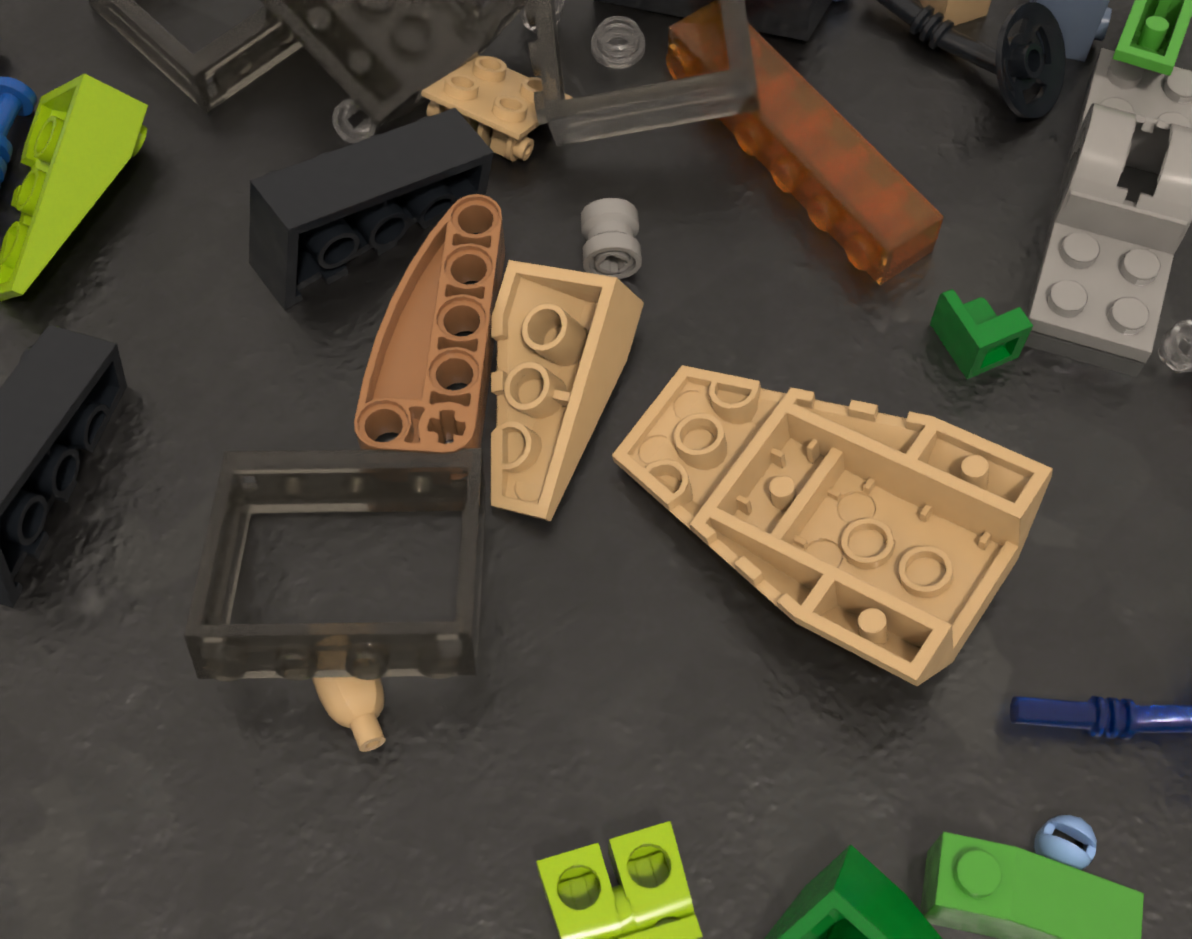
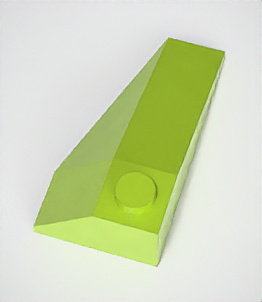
M85 73L41 96L20 163L31 167L22 185H19L14 190L11 206L21 212L20 219L9 227L1 246L0 301L21 296L26 292L129 159L139 152L147 134V127L142 125L148 108L147 104Z

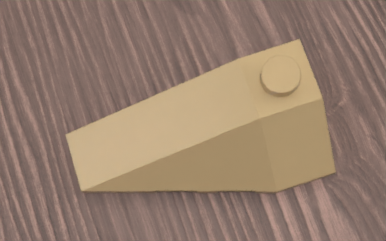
M513 260L508 261L491 316V337L497 341V371L491 372V392L497 395L496 428L491 432V506L546 521L552 520L627 362L644 302L617 277Z

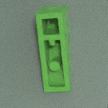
M1135 0L1112 59L1170 76L1192 16V0Z
M943 831L927 851L920 912L930 924L998 939H1141L1144 893L1016 846Z

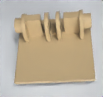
M480 55L421 92V96L430 99L426 112L427 116H433L456 108L488 146L490 145L494 153L512 162L518 158L523 161L529 158L534 147V140L527 137L528 133L571 103L573 98L556 90L554 85L545 79L527 77L507 68V65L500 59Z

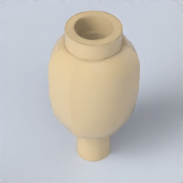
M335 629L319 636L312 644L315 656L311 662L310 674L318 697L328 715L336 723L352 730L360 751L374 750L386 741L377 719L384 708L385 696L376 664L367 647L362 642L353 639L349 630Z

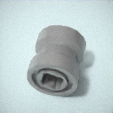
M603 198L593 201L584 207L581 212V234L586 240L583 246V269L587 273L617 277L620 280L630 277L642 266L641 245L635 238L639 232L638 210L634 204L619 198Z

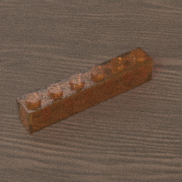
M715 0L669 27L666 64L672 77L680 84L685 83L701 100L705 111L712 118L720 119L735 135L742 150L750 156L754 155L771 172L776 185L783 192L791 193L801 203L817 228L822 231H828L845 249L848 259L857 269L866 271L879 285H882L933 251L944 216L726 0Z

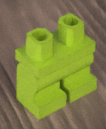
M671 821L609 839L608 854L615 878L619 885L613 887L609 880L599 843L536 861L538 875L560 939H702L703 937L694 912Z

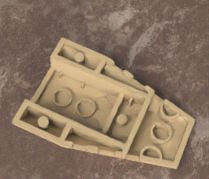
M684 365L679 368L612 454L614 462L791 620L915 686H919L955 660L1017 562L1053 471V468L930 415L909 411L907 418L879 413L878 405L856 400H851L849 406L816 400L815 392L792 387L787 393L762 389L758 380Z

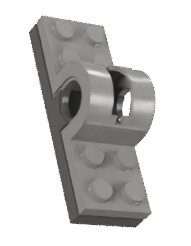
M1101 48L1088 80L1027 306L1026 316L1033 327L1024 346L1137 378L1153 350L1174 254L1192 221V71L1174 66L1170 76L1114 60L1112 58L1115 51Z

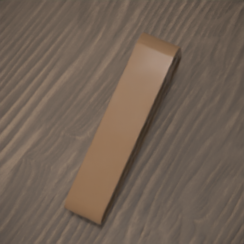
M480 194L467 195L458 199L429 233L410 262L388 305L365 370L354 419L355 433L363 459L368 468L376 474L387 477L450 481L460 480L470 475L477 467L481 452L495 340L491 337V316L502 283L505 259L501 208L495 200L488 196ZM469 281H477L474 284H464ZM463 331L474 332L468 336H455V334ZM454 383L468 384L460 390L452 391L446 389ZM393 432L399 434L389 442L375 441L380 435ZM453 439L452 443H445L446 440Z

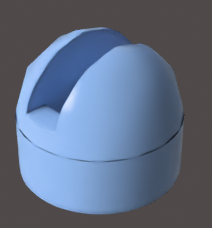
M1058 815L1049 819L1038 830L1034 840L1035 853L1083 870L1095 857L1097 839L1092 827L1082 818L1072 815ZM1055 828L1081 842L1083 849L1068 840L1052 835Z

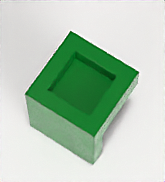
M953 289L940 294L930 321V325L966 379L1018 358L1033 327L1021 307L997 316L985 298L980 297L963 304Z

